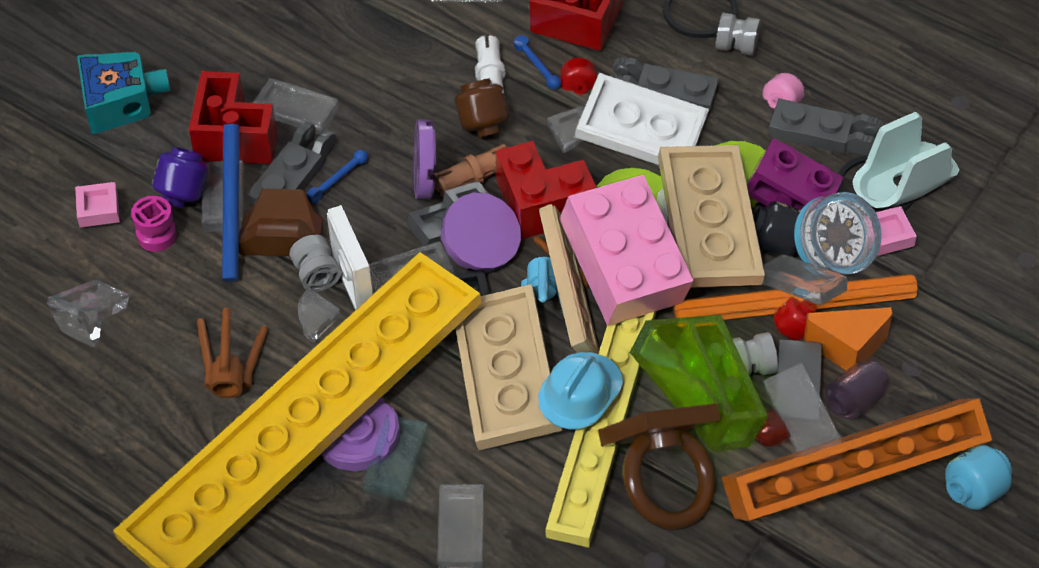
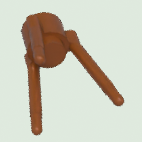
M225 307L222 311L220 355L216 357L215 362L212 360L205 320L203 318L197 320L205 369L204 386L209 388L213 395L222 398L237 397L243 392V387H251L252 373L268 332L267 326H261L244 367L239 357L230 354L231 310L228 307Z

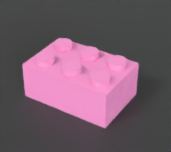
M644 174L568 196L560 222L607 326L671 307L684 301L693 283V278Z

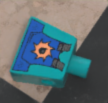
M136 52L77 56L84 106L92 134H98L148 118L151 115L148 95L170 92L166 69L144 73L140 54Z

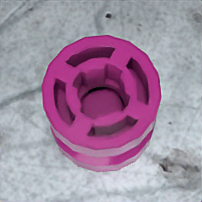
M147 196L138 200L131 209V217L136 228L138 243L145 250L152 252L168 249L177 238V230L169 202L159 196Z

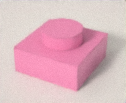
M115 182L75 187L79 227L120 222L118 191Z
M901 206L866 215L871 230V245L877 256L915 246L917 236Z

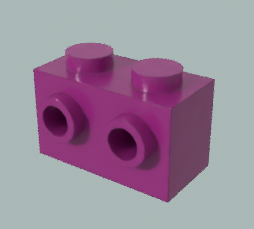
M773 138L747 182V189L751 198L764 205L772 201H778L802 210L808 202L817 197L836 194L844 177L833 172L827 166L819 164L801 154L790 145Z

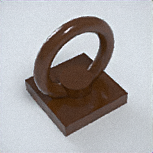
M717 403L643 412L598 430L601 447L631 443L623 464L624 485L634 508L651 524L670 530L684 529L698 522L708 511L715 492L714 469L703 445L689 432L721 421ZM680 447L689 455L694 463L698 477V488L694 500L686 509L678 512H669L656 506L647 496L641 481V464L646 453Z

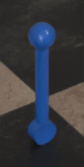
M523 35L515 37V49L523 51L547 79L548 88L551 90L560 88L562 83L560 77L552 75L531 50L529 39Z
M357 150L353 155V159L318 188L312 187L307 192L309 202L312 204L318 203L323 193L358 164H365L368 161V153L365 150Z

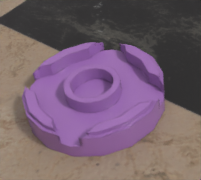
M417 120L413 151L414 193L416 199H430L433 196L435 182L430 180V176L433 175L434 165H436L435 129H433V122L431 120Z
M471 193L460 197L447 209L442 219L441 241L447 254L459 266L467 270L471 268L473 270H484V273H489L501 269L516 254L521 242L520 224L514 211L503 200L491 194Z
M380 398L321 453V456L326 462L338 469L354 472L372 469L385 462L396 450L400 439L396 411L393 407L391 409L384 402L383 398Z

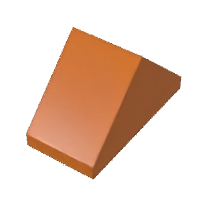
M888 307L807 313L804 341L822 343L821 355L851 375H854L887 340L893 315L892 309Z

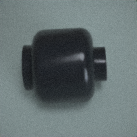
M778 201L769 202L766 207L759 206L753 219L760 251L780 259H790L797 251L794 230L801 210ZM804 222L801 223V236L804 233Z

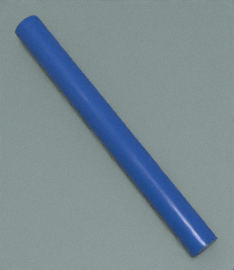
M226 124L223 130L222 280L225 282H236L239 280L240 126L237 124Z

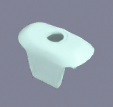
M913 112L879 129L866 163L854 176L852 181L854 190L861 200L877 209L895 207L920 198L950 181L958 174L959 168L952 158V148L946 142L938 146L928 142H921L922 117L917 112ZM902 175L897 187L894 184L893 179L897 176Z

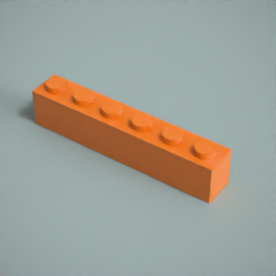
M959 399L731 473L721 478L734 519L751 521L990 442L992 438L980 399Z

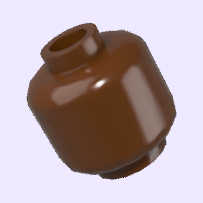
M490 78L460 86L462 92L456 95L455 105L461 127L468 132L477 131L478 138L501 132L499 124L506 122L510 117L502 86L497 83H491Z

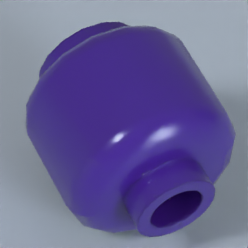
M172 147L171 152L160 154L152 179L153 189L162 194V197L174 207L184 208L186 202L200 200L209 173L208 165L202 161L203 155L180 147Z

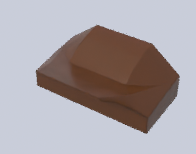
M263 188L252 209L243 216L239 235V254L290 256V248L299 239L308 235H323V218L313 210L304 190Z

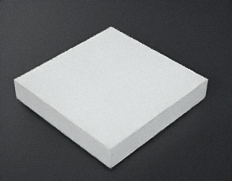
M340 205L328 209L327 213L332 256L337 261L341 271L340 277L356 310L373 295L370 268L347 216Z

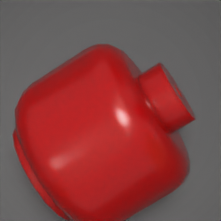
M585 58L570 59L560 70L562 89L574 91L578 95H583L587 90H592L598 77L594 64Z
M791 297L785 301L782 307L775 311V327L780 334H783L788 339L801 340L805 334L807 313H816L817 308L808 299L800 302L798 299Z

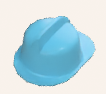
M578 352L568 355L553 367L551 373L542 384L538 394L539 408L544 417L558 427L583 429L593 425L603 416L619 394L623 385L622 372L610 359L593 352Z

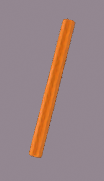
M907 274L687 299L680 304L674 305L673 310L676 323L684 325L771 315L791 297L798 299L800 302L808 299L814 303L817 309L911 299L917 296L918 284L914 275Z

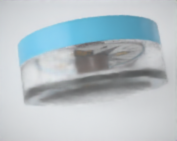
M849 192L825 195L808 202L800 211L794 230L796 249L803 262L812 271L828 277L854 274L866 269L875 260L882 238L880 221L873 207L862 197Z

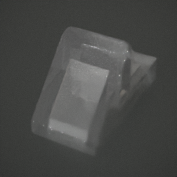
M95 279L50 296L47 306L62 333L87 345L96 347L103 319L125 310L130 294Z

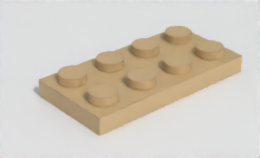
M739 145L660 147L658 161L670 230L693 278L691 287L762 285L765 273Z
M532 284L481 296L482 303L456 327L474 438L478 450L562 431V427L555 426L547 420L539 408L538 394L551 371Z

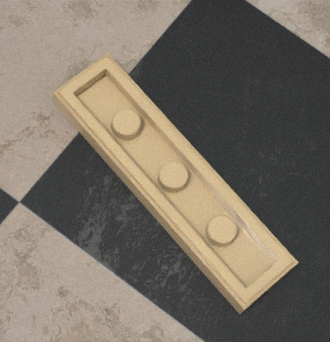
M549 204L539 208V213L570 344L576 353L593 352L599 354L577 257L560 222L561 213L555 206Z

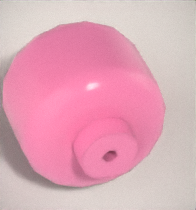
M781 73L773 77L764 86L762 95L768 100V104L775 108L778 98L799 103L805 96L802 82L796 76L790 73Z

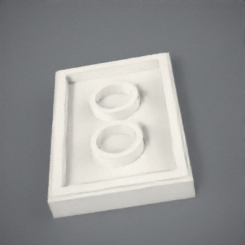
M599 73L576 128L575 137L659 165L658 154L660 147L697 145L709 109Z

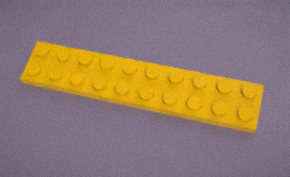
M419 252L116 527L113 532L117 540L150 568H199L482 303L480 293Z

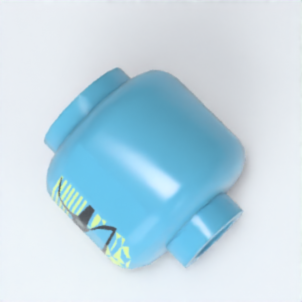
M987 445L974 446L948 463L945 470L947 491L950 497L957 503L969 509H983L1009 491L1012 484L1011 464L1007 457L997 449Z

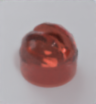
M772 408L760 415L754 423V437L763 446H776L790 438L785 424Z

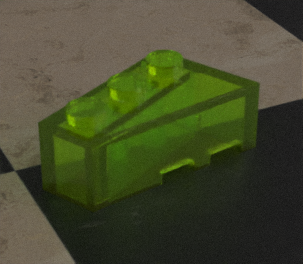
M711 315L645 321L630 350V354L675 408L717 403L721 421L694 430L711 451L749 448L768 415L722 316Z

